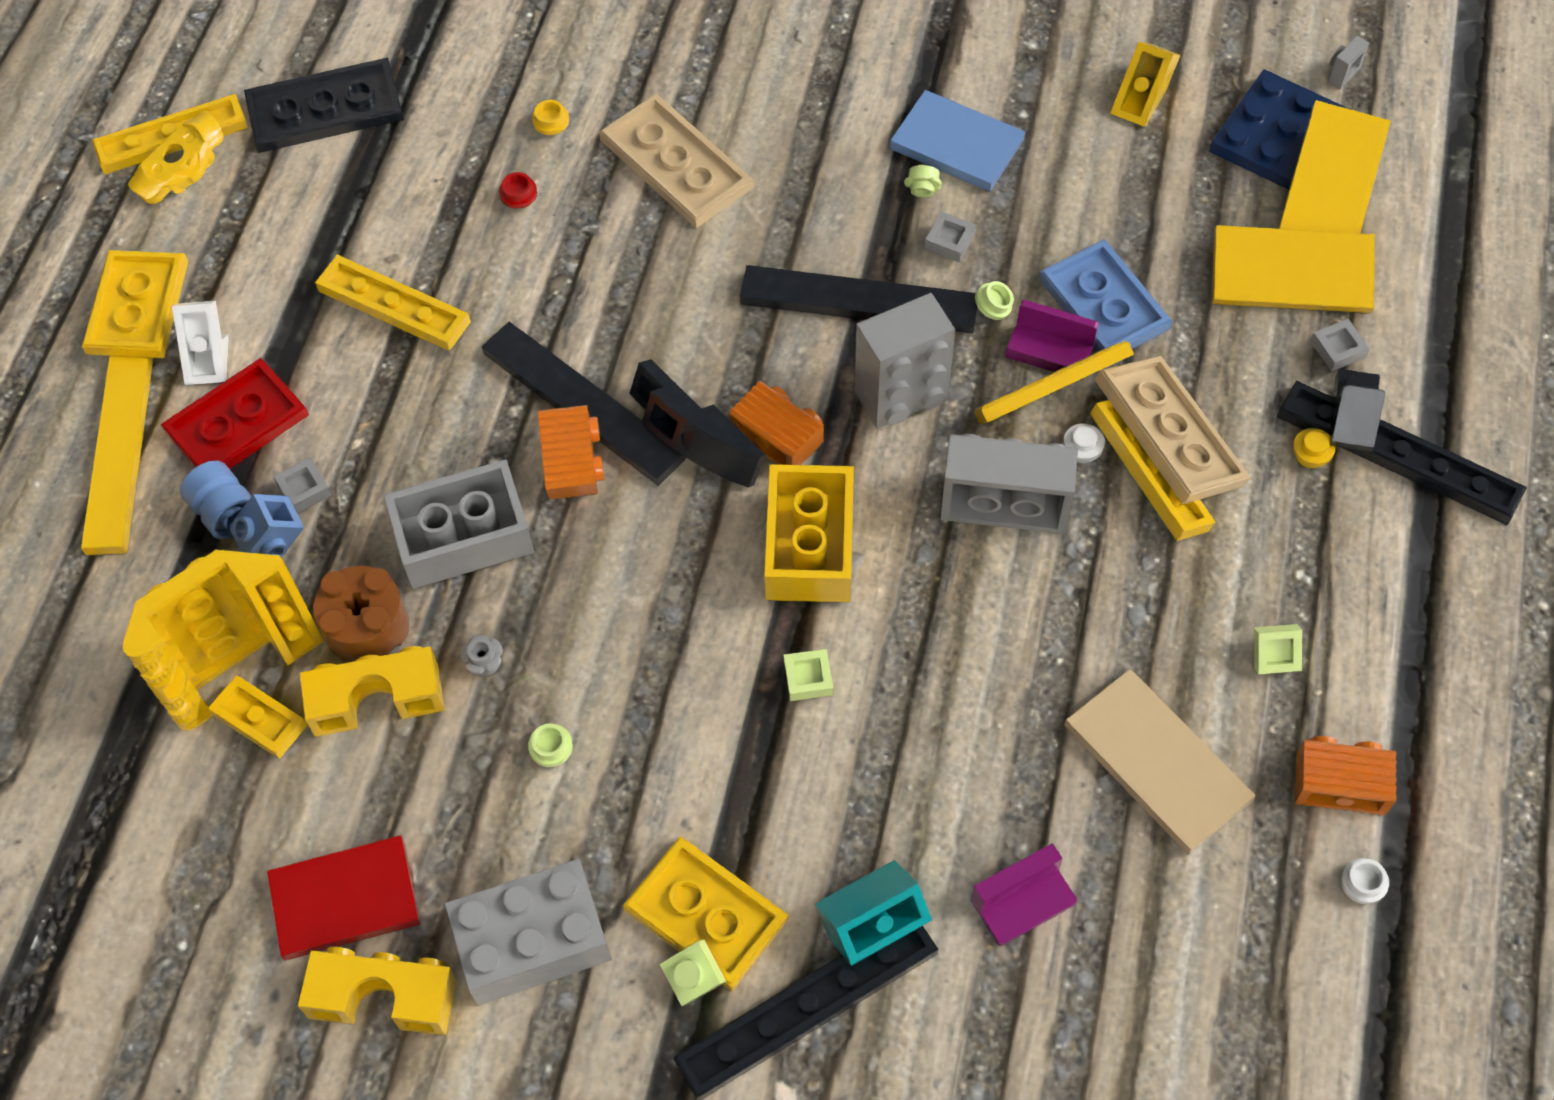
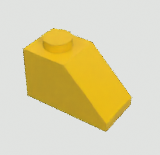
M1138 41L1110 114L1146 127L1168 88L1180 55L1148 42Z

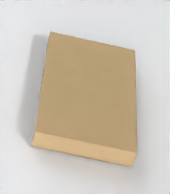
M657 93L599 132L600 141L696 229L754 188L753 179Z
M1162 356L1099 371L1094 380L1183 504L1244 487L1250 480L1249 474Z
M1131 669L1065 721L1064 726L1188 855L1253 802L1256 796Z

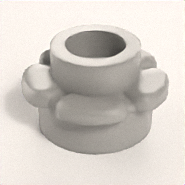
M486 635L472 637L469 641L470 643L464 645L460 652V659L466 664V670L477 676L493 674L501 664L500 655H502L503 649L500 642L496 639H489ZM483 651L486 654L484 657H478V653Z

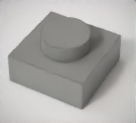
M1356 36L1346 47L1341 45L1336 50L1329 64L1333 69L1328 83L1340 90L1361 68L1369 46L1368 41Z
M940 212L925 239L924 249L960 263L975 236L976 225Z
M1349 319L1314 332L1310 340L1331 372L1366 358L1369 347Z
M311 457L273 476L282 494L289 496L297 513L332 496L329 487Z

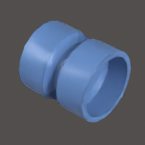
M209 461L199 465L184 478L180 486L182 498L195 514L201 516V522L213 537L217 539L233 537L229 526L252 496L240 485L238 479L225 463Z

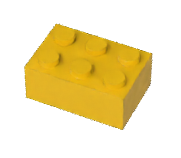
M769 465L764 573L765 600L851 602L854 466Z

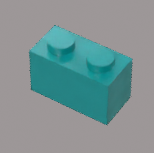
M896 860L815 903L829 940L851 965L932 921L918 882Z

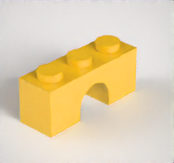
M409 646L400 650L399 653L384 656L365 655L359 657L354 662L339 665L325 663L317 665L312 670L300 672L305 721L315 737L358 729V707L363 699L373 693L383 692L392 695L401 719L445 711L438 663L431 646Z
M328 947L326 952H310L298 1007L308 1019L354 1024L361 1001L372 992L385 990L394 993L395 1001L391 1018L400 1030L446 1036L457 979L451 968L446 967L444 961L434 958H419L418 963L400 961V957L385 952H375L372 958L355 956V952L346 948Z

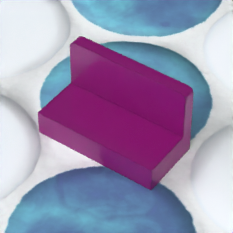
M1022 300L1019 306L1017 324L1007 347L1006 357L1056 372L1092 354L1099 323L1065 311Z
M1053 843L973 886L971 902L999 946L1011 942L1076 905L1077 898L1059 871L1063 858Z

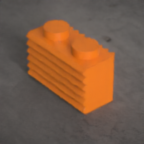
M758 381L756 386H753L750 392H747L745 397H742L740 402L736 403L735 407L731 408L729 412V420L766 455L765 457H768L770 461H774L776 465H802L824 442V424H822L819 415L810 408L802 410L793 404L788 394L778 386L770 388L763 382Z
M587 405L538 411L545 489L548 498L554 500L557 498L563 499L565 497L571 498L573 496L598 494L597 481L605 480L602 456H594L593 442L600 441L598 418L590 417Z
M1314 736L1309 740H1303L1296 753L1295 803L1297 805L1305 804L1306 806L1324 807L1326 809L1333 808L1334 810L1342 809L1343 811L1351 810L1352 812L1359 811L1361 813L1379 814L1380 816L1386 815L1396 802L1397 797L1396 751L1384 750L1382 745L1371 741L1359 742L1354 746L1337 744L1336 739L1329 736Z

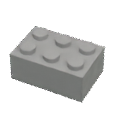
M932 293L857 323L855 394L876 429L888 424H898L909 415L925 408L933 409L948 399L955 328Z
M950 434L940 520L1065 534L1075 493L1078 448L1066 447L1058 443L1046 445L1025 443L1013 438L997 440L981 438L975 434Z
M507 459L384 494L403 567L412 589L535 553Z
M580 858L445 903L468 989L477 1006L612 960Z

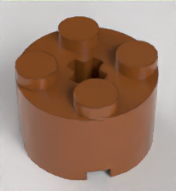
M352 566L340 571L329 572L322 578L321 586L314 599L313 614L327 645L342 660L349 663L365 655H389V652L399 643L400 646L402 645L409 631V616L399 590L386 570L370 566Z

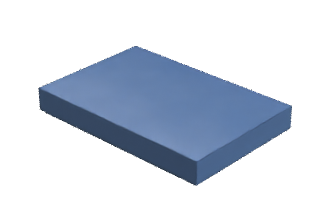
M925 90L890 140V149L991 192L1024 141L1025 131Z
M1105 239L1040 271V282L1063 311L1095 320L1099 323L1094 344L1096 352L1122 341H1129L1133 349L1171 329L1173 321Z

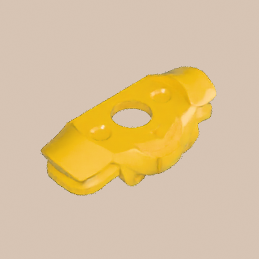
M202 112L191 120L182 123L139 165L128 183L130 189L143 201L153 205L160 203L170 191L181 194L188 186L198 182L205 174L206 169L214 162L215 155L212 150L222 143L224 139V134L217 120L209 113ZM173 147L184 149L180 160L174 163L165 162L164 156L169 149Z

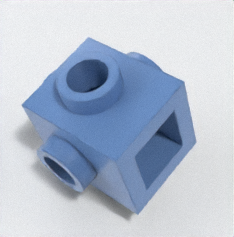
M253 494L229 526L241 552L279 555L281 558L304 529L289 496Z

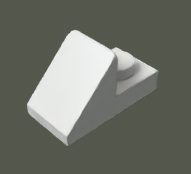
M216 301L178 303L173 305L172 311L184 384L225 382L227 378L229 338L228 334H221Z

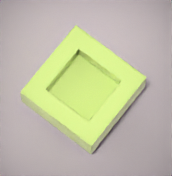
M1298 624L1254 627V669L1258 674L1302 671V629Z
M827 649L784 655L790 701L833 695V683Z
M705 940L697 941L660 964L681 1006L693 1002L726 982Z

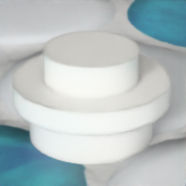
M1082 423L1076 424L1066 431L1063 445L1078 448V463H1089L1102 454L1105 438L1097 427Z
M1359 858L1351 861L1344 868L1341 875V885L1350 899L1360 904L1370 905L1379 902L1386 895L1389 888V878L1381 864L1372 859Z

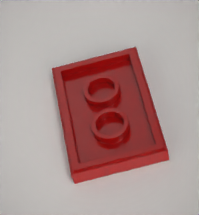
M259 358L160 425L165 434L194 468L209 461H220L231 469L309 416V413L301 401L262 358Z
M402 835L267 870L280 955L284 961L309 955L311 951L320 952L327 950L328 947H339L421 924L405 841Z

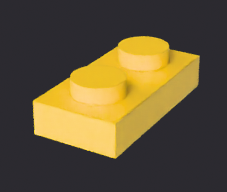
M238 675L233 678L208 708L214 717L278 759L284 755L308 726L304 718Z

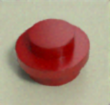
M514 172L508 174L502 180L499 187V196L502 203L510 208H525L535 201L537 187L527 174Z

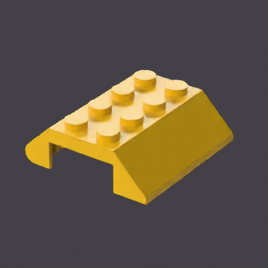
M214 550L207 556L192 561L184 571L167 582L155 585L145 596L135 602L122 648L134 667L139 670L142 678L146 681L157 699L160 700L162 706L164 705L167 709V713L172 717L175 724L181 730L191 731L213 717L197 690L269 642L289 666L323 643L324 640L284 561L279 555Z

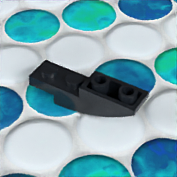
M652 359L639 362L629 394L645 409L642 423L672 449L697 465L748 488L754 486L766 455L714 404L701 408Z

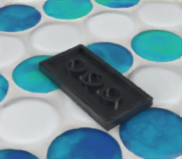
M388 57L244 90L254 142L258 153L404 120Z

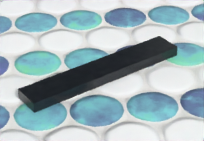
M746 265L740 293L741 305L867 320L932 293L955 328V331L974 333L977 312L976 293L752 265Z
M510 321L481 346L485 356L555 409L587 405L590 417L598 418L599 442L657 486L686 460V457L672 449L651 432L639 417Z
M1296 380L1279 409L1277 418L1300 429H1320L1331 436L1333 397ZM1381 419L1372 452L1341 447L1505 525H1508L1527 489L1522 484Z
M921 926L853 965L843 955H840L674 1056V1062L696 1100H703L938 955L939 949L926 929Z

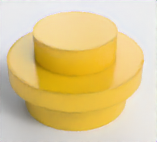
M552 99L544 100L535 107L532 114V124L535 130L541 134L556 135L567 128L569 114L560 102Z
M1315 428L1305 429L1298 433L1293 442V452L1297 461L1307 468H1319L1329 463L1336 450V446L1330 445L1331 436L1325 431Z

